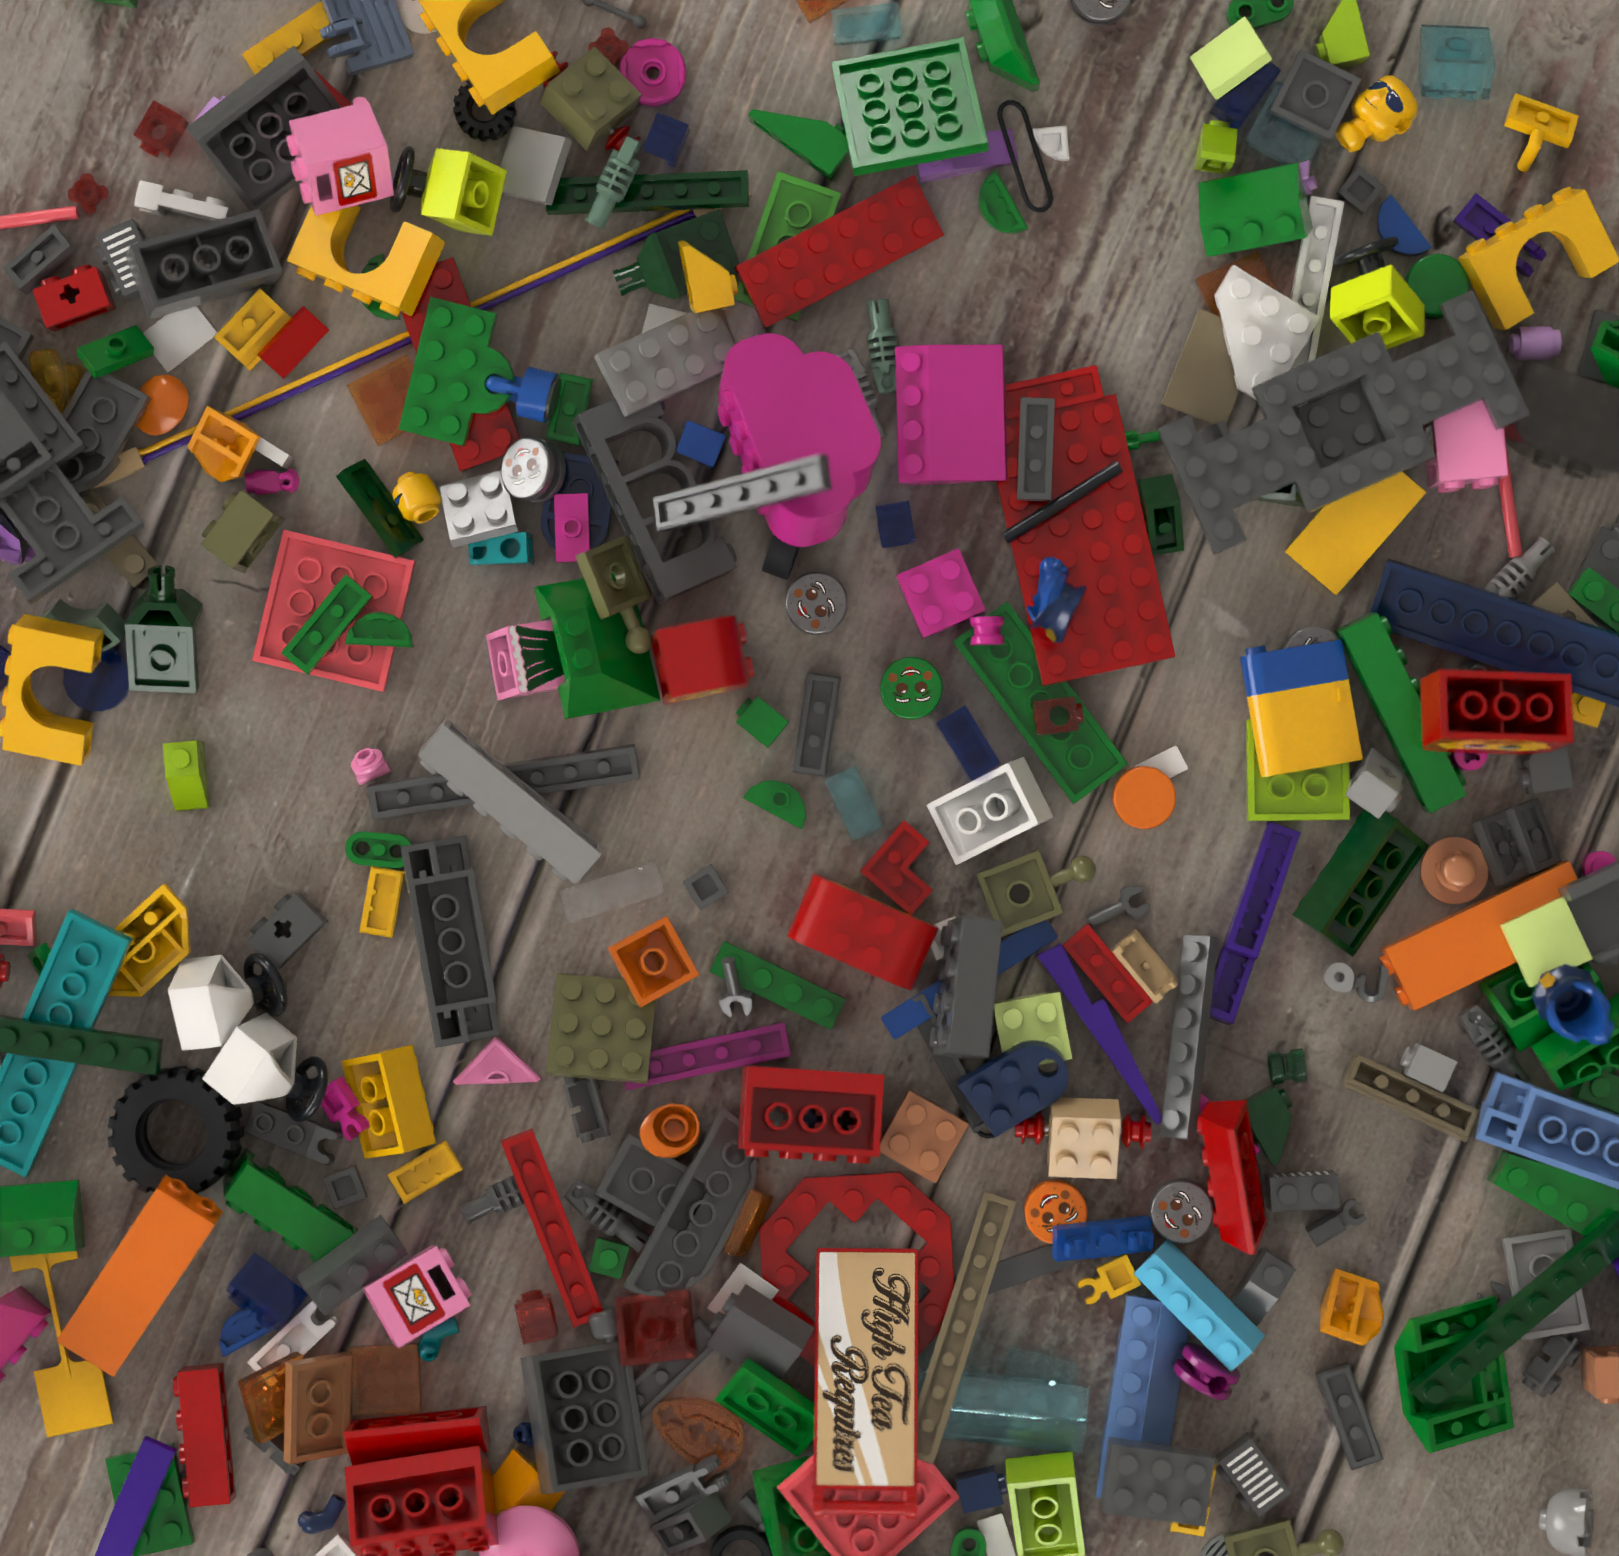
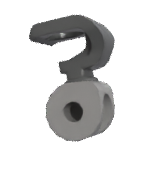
M1333 961L1324 967L1322 980L1329 989L1337 992L1348 993L1353 988H1356V993L1361 999L1375 1003L1382 1000L1386 994L1389 972L1383 965L1379 964L1377 966L1376 990L1373 991L1368 989L1366 974L1359 973L1355 975L1352 968L1347 964Z

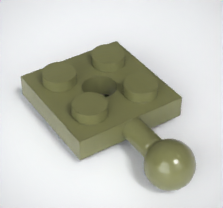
M627 535L576 555L575 557L600 619L620 612L628 630L625 637L627 648L636 654L648 651L652 645V636L647 629L640 627L633 606L650 599L651 595ZM611 571L616 577V583L612 579Z
M1036 850L976 874L993 920L1003 921L1001 935L1003 937L1063 914L1054 887L1072 880L1080 883L1088 882L1094 877L1096 866L1091 858L1078 856L1071 861L1069 868L1049 875L1040 851ZM1015 884H1024L1029 890V897L1023 903H1015L1010 898V889Z
M1289 1518L1223 1535L1228 1556H1258L1262 1552H1270L1273 1556H1310L1322 1553L1325 1556H1336L1342 1551L1344 1546L1341 1534L1333 1529L1322 1531L1318 1535L1317 1540L1296 1545Z

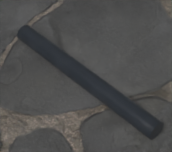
M1114 461L1001 533L1003 538L1010 544L1123 472L1121 466L1117 461Z

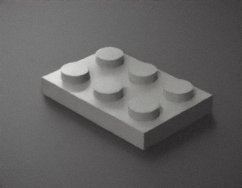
M1571 1228L1501 1239L1512 1297L1574 1246ZM1582 1288L1520 1338V1340L1590 1330Z

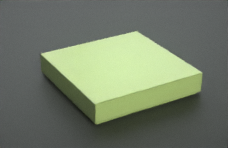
M1244 16L1191 55L1190 59L1210 93L1217 100L1270 62L1272 57L1251 23Z
M1559 897L1500 925L1528 987L1537 985L1541 975L1564 964L1576 967L1593 959L1564 897Z

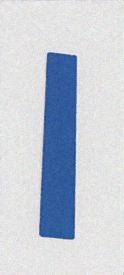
M1044 920L1021 929L1001 941L997 976L1057 939L1058 935L1053 927ZM941 980L912 998L923 993L933 1010L934 997L936 993H940ZM910 998L881 1017L893 1039H898L932 1017L928 1014L921 1000L915 1002Z

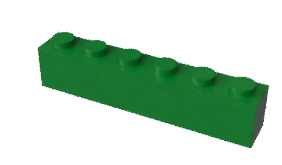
M1370 612L1336 629L1335 632L1342 639L1346 654L1402 769L1405 770V775L1422 810L1432 813L1466 796L1463 786L1466 785V780L1458 767L1453 768L1448 758L1452 753L1433 752L1422 749L1421 701L1419 699L1421 688L1414 676L1409 678L1404 668V665L1408 664L1407 659L1399 646L1394 647L1389 635L1393 634V631L1384 615L1380 617L1378 613Z

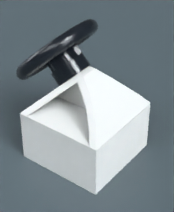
M253 953L246 958L244 962L245 980L238 975L222 955L184 958L181 961L168 988V993L182 1050L222 1047L253 1005L257 1004L265 1013L267 1012L271 1016H279L284 1013L287 1007L286 987L279 971L267 957L262 954ZM255 963L263 967L262 974L259 976L254 974ZM273 984L276 990L277 997L273 991Z
M266 1012L235 1028L202 1080L233 1105L285 1096L286 1110L289 1117L296 1122H304L316 1113L324 1099L328 1084V1070L325 1062L316 1056L305 1059L295 1070L297 1037ZM311 1067H316L318 1076L309 1079L306 1074L307 1070ZM315 1091V1094L310 1104L306 1108L308 1099L312 1096L313 1092Z

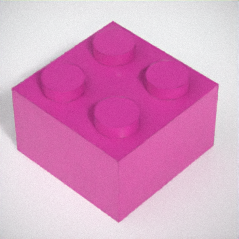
M959 548L896 575V580L922 639L986 611Z

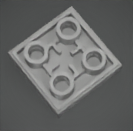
M513 126L500 166L507 170L502 194L552 206L572 140L563 136Z

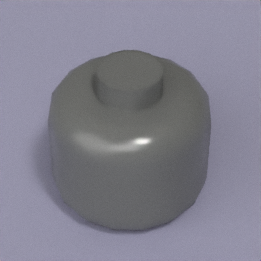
M616 1306L603 1308V1311L592 1313L588 1317L593 1337L597 1340L605 1339L606 1343L618 1340V1334L625 1330L621 1310Z

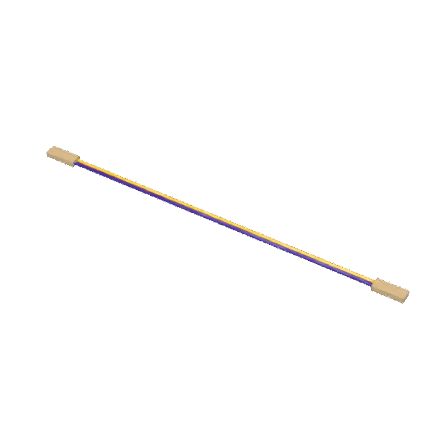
M725 208L693 209V212H689L691 209L675 210L470 302L472 308L485 311L646 239L650 234L675 226L690 218H696L717 209L723 210ZM407 330L224 413L237 420L244 419L411 344L412 340ZM197 425L144 449L133 447L122 452L119 455L121 461L117 468L104 481L90 490L95 491L147 468L145 464L148 461L188 444Z

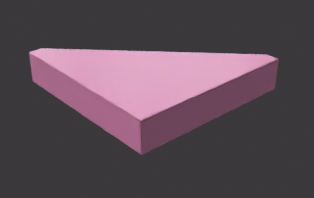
M495 1036L453 1082L456 1085L538 1082L542 1077L498 1036Z

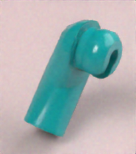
M455 1317L445 1320L422 1334L418 1343V1353L422 1360L427 1362L435 1360L438 1357L443 1338L460 1333Z

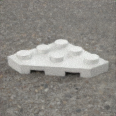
M1232 265L1214 297L1217 309L1219 308L1223 324L1222 330L1235 373L1236 387L1256 400L1252 387L1291 369L1320 317L1237 266Z

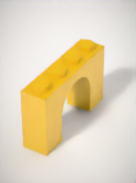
M418 0L424 10L419 16L429 32L436 29L440 37L435 40L446 57L451 54L456 60L452 64L455 72L462 82L467 79L470 81L473 87L468 89L472 98L478 107L485 104L491 115L560 72L552 54L536 31L497 54H477L466 47L467 34L472 24L480 16L505 0Z
M1566 187L1552 195L1553 200L1544 206L1538 204L1529 208L1523 213V219L1516 223L1510 221L1495 229L1496 235L1486 241L1483 238L1469 244L1466 247L1467 252L1458 257L1493 328L1507 330L1534 314L1516 273L1518 254L1523 245L1533 236L1542 232L1554 235L1565 248L1578 277L1593 278L1619 262V257L1585 189Z
M356 205L315 216L311 206L286 260L297 267L295 273L313 282L316 277L324 279V286L339 293H342L344 288L353 292L351 297L367 305H370L372 300L381 303L379 309L396 317L399 316L400 312L413 316L445 242L432 232L404 221L386 260L373 271L354 274L347 268L344 249L361 207Z
M24 614L16 624L11 625L8 633V644H12V651L5 665V675L9 676V683L5 687L2 696V706H6V714L0 723V737H3L2 750L82 766L91 754L94 723L56 715L45 709L33 693L31 678L34 670L44 666H58L92 673L101 661L104 630Z

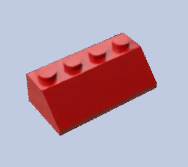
M1247 1100L1207 1102L1201 1115L1197 1117V1130L1199 1135L1204 1136L1205 1146L1202 1149V1159L1204 1166H1209L1210 1171L1207 1186L1209 1196L1214 1197L1215 1201L1213 1223L1215 1228L1219 1227L1222 1241L1248 1255L1255 1254L1266 1228L1267 1219Z
M486 1406L352 1420L343 1432L352 1466L473 1446H480L483 1452H488L491 1446Z

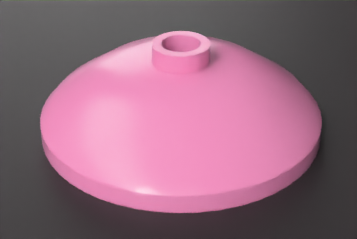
M528 1505L512 1507L497 1514L499 1544L490 1546V1549L487 1551L479 1552V1556H580L577 1538L570 1526L561 1517L547 1509Z

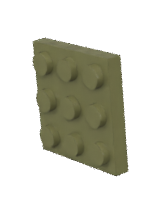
M557 973L546 1075L648 1084L657 999L640 1008L624 979Z

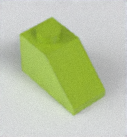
M1342 0L1320 35L1318 44H1315L1316 57L1340 69L1365 63L1370 57L1356 0Z
M1211 120L1210 124L1204 123L1200 130L1194 170L1227 175L1235 163L1238 129L1230 128V123L1225 121Z
M204 741L163 743L165 777L175 811L210 808Z

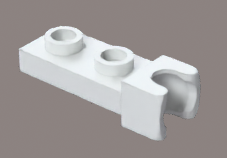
M140 180L135 196L134 206L140 208L139 211L164 216L165 211L211 222L234 216V212L225 207L226 202L223 200L206 197L205 202L193 199L194 194L174 189L173 194H170L163 185Z
M311 1301L247 1363L271 1387L285 1373L286 1362L299 1360L339 1322L337 1316H332L324 1322L317 1320L315 1310L318 1307Z

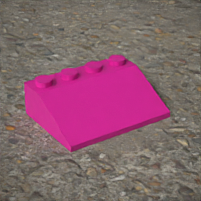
M915 345L895 347L899 483L916 486L1007 481L1004 345Z
M22 1286L0 1297V1383L6 1376L2 1372L9 1362L15 1365L28 1350L24 1344L31 1336L35 1339L40 1336L49 1325L45 1319L52 1312Z

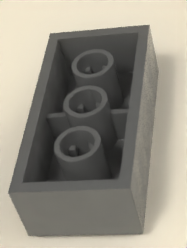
M260 208L130 244L126 254L127 262L149 320L275 284L283 272ZM231 251H235L236 256L241 254L242 258L233 257ZM199 260H203L204 265L209 263L210 267L205 268L198 263ZM171 269L172 274L177 272L178 276L172 277L166 273V270Z
M961 916L949 920L947 926H943L940 944L945 946L943 959L939 960L937 966V979L941 980L940 993L935 994L933 1002V1012L937 1013L936 1027L931 1029L929 1038L930 1047H934V1056L965 1060L989 1058L1003 921Z

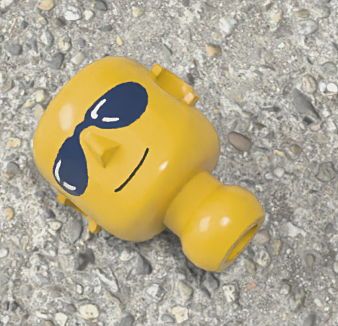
M1392 75L1383 76L1361 94L1357 95L1351 105V113L1354 119L1341 123L1335 135L1348 152L1360 150L1368 137L1376 142H1385L1395 134L1401 135L1410 128L1412 121L1418 114L1417 100L1410 89L1399 78Z

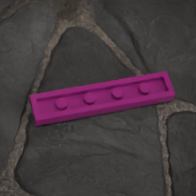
M785 1022L651 1050L648 1084L624 1082L626 1090L792 1056Z

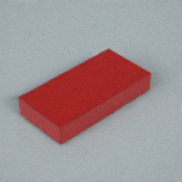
M302 306L257 355L284 379L324 337L329 329Z

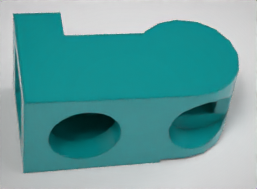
M527 532L510 533L468 544L469 565H534L533 534Z

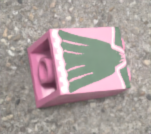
M551 620L507 626L486 634L498 701L558 690L557 687L566 682Z

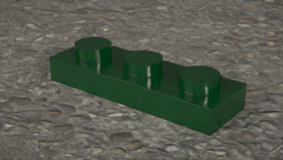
M366 459L343 469L336 476L395 558L414 549L424 541L412 522L403 518L393 500V496Z

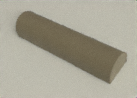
M1358 1053L1351 1058L1341 1080L1342 1086L1463 1142L1469 1140L1480 1111Z

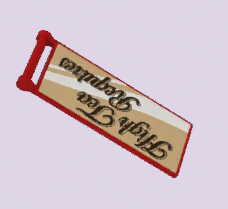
M818 1248L816 1251L813 1518H824V1514L906 1515L907 1519H917L918 1250ZM824 1490L907 1491V1501L824 1500Z

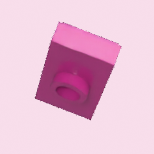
M554 494L556 562H577L576 555L590 550L589 494Z

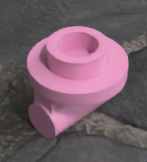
M363 749L355 755L351 762V768L359 785L391 773L387 760L384 759L382 752L378 749Z

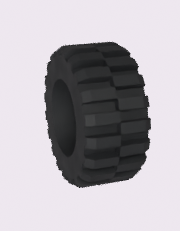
M176 1066L160 1069L157 1075L147 1074L137 1082L129 1085L124 1090V1096L117 1099L113 1107L116 1112L114 1116L109 1118L108 1128L112 1129V1136L108 1137L109 1148L114 1147L116 1156L112 1157L116 1166L121 1164L126 1171L122 1176L128 1182L136 1181L139 1184L137 1189L144 1193L154 1192L165 1175L181 1180L187 1185L188 1189L196 1194L200 1193L221 1180L220 1178L227 1174L234 1166L233 1161L240 1154L242 1146L239 1145L240 1138L244 1137V1126H240L239 1118L243 1117L241 1108H236L235 1105L202 1080L206 1074L204 1070L198 1068L192 1070L188 1069L187 1066ZM171 1100H180L192 1105L202 1116L207 1133L206 1143L200 1154L193 1160L180 1164L170 1163L158 1156L152 1149L147 1137V1122L150 1114L158 1105Z

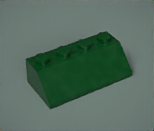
M1364 809L1357 817L1344 840L1339 843L1325 868L1320 871L1306 896L1301 899L1293 916L1354 957L1429 845L1388 813L1384 812L1378 819Z

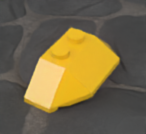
M163 883L114 928L133 938L108 996H144L191 953L188 907L166 883Z

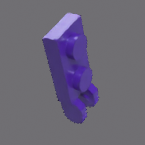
M1476 193L1453 220L1456 225L1475 240L1484 238L1485 241L1496 235V228L1511 221ZM1531 239L1522 247L1534 259L1543 261L1547 255L1544 249ZM1519 256L1517 257L1516 271L1527 278L1530 277L1534 272L1533 268Z

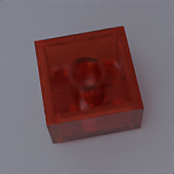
M690 1290L663 1291L665 1296L640 1294L614 1298L621 1367H636L698 1359Z

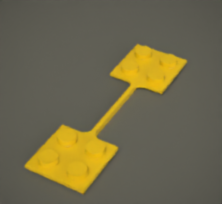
M78 1250L9 1257L12 1272L31 1268H38L43 1271L58 1339L63 1330L51 1278V1268L56 1263L78 1259ZM58 1343L62 1358L60 1364L33 1371L47 1437L113 1424L114 1421L103 1370L87 1360H71L67 1354L66 1347Z

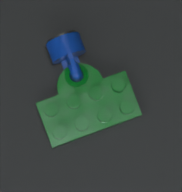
M430 297L398 429L466 446L473 414L496 412L508 401L517 402V416L547 423L552 419L558 404L561 378H559L558 373L530 366L527 368L523 378L515 376L511 362L505 355L490 348L498 314Z

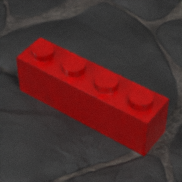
M224 1363L185 1366L173 1378L174 1396L180 1399V1410L176 1412V1424L178 1431L183 1432L184 1444H180L179 1457L181 1464H186L187 1475L182 1481L184 1498H189V1508L230 1504L236 1498Z

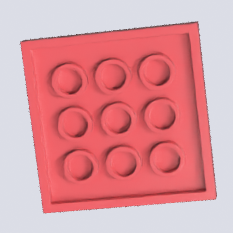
M283 529L252 661L305 673L281 652L346 574L369 592L373 598L310 675L385 692L396 647L346 645L345 641L349 629L352 628L357 620L368 613L384 612L395 615L402 621L416 561L402 557L395 558L393 555Z
M814 1455L777 1487L831 1556H896L960 1498L935 1465L918 1459L917 1519H907L906 1515L824 1514V1518H813ZM824 1490V1500L907 1501V1491Z

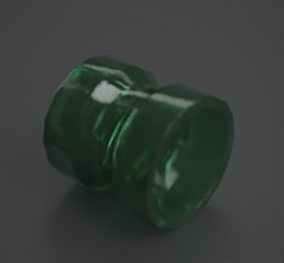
M1302 1048L1291 1049L1289 1053L1284 1054L1279 1051L1268 1052V1070L1272 1085H1281L1286 1080H1293L1296 1083L1307 1081L1306 1061Z

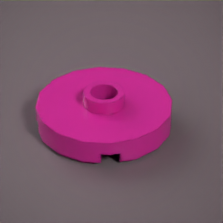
M655 38L641 40L632 45L627 53L624 54L619 70L642 94L638 103L648 107L667 105L677 98L685 86L687 75L681 53L669 42ZM657 69L660 74L656 79H650L647 76L649 70Z

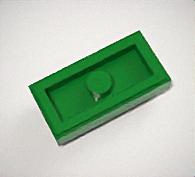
M137 325L77 348L78 358L94 379L151 357L154 354V347Z
M560 372V396L555 413L549 421L546 439L580 447L581 440L572 421L579 413L588 410L594 380Z

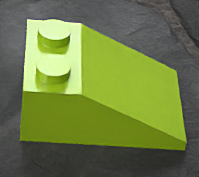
M1073 1451L1005 1459L1017 1556H1086Z

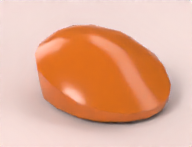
M167 374L157 375L146 381L139 389V391L151 398L136 425L141 431L148 435H161L173 430L182 422L188 412L189 396L185 385L179 379Z
M671 1103L653 1110L643 1120L639 1135L643 1146L651 1154L662 1158H673L688 1152L698 1143L701 1135V1125L697 1115L691 1108L682 1104Z

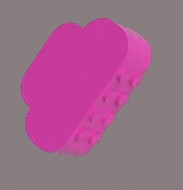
M767 333L741 340L729 350L726 356L718 390L719 407L717 411L722 426H727L730 431L731 449L735 456H740L744 465L742 466V474L818 454L828 455L832 486L831 490L756 508L759 515L764 514L772 533L786 544L807 547L830 540L843 528L852 499L860 496L867 489L872 477L874 464L881 449L879 431L850 366L839 356L822 351L803 355L793 341L782 335Z

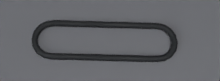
M1007 100L999 106L997 116L1023 200L1032 211L1045 212L1052 205L1053 195L1027 112L1019 102ZM1008 105L1016 106L1022 113L1048 194L1047 204L1043 207L1034 206L1028 199L1002 116L1003 109Z

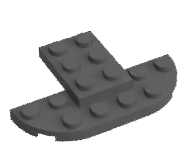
M724 1108L719 1109L688 1167L672 1158L654 1156L645 1149L641 1140L630 1134H627L595 1195L654 1227V1230L622 1288L647 1296L674 1294L684 1289L686 1290L699 1282L717 1260L753 1192L757 1175V1161L755 1157L745 1156V1149H737L739 1120Z

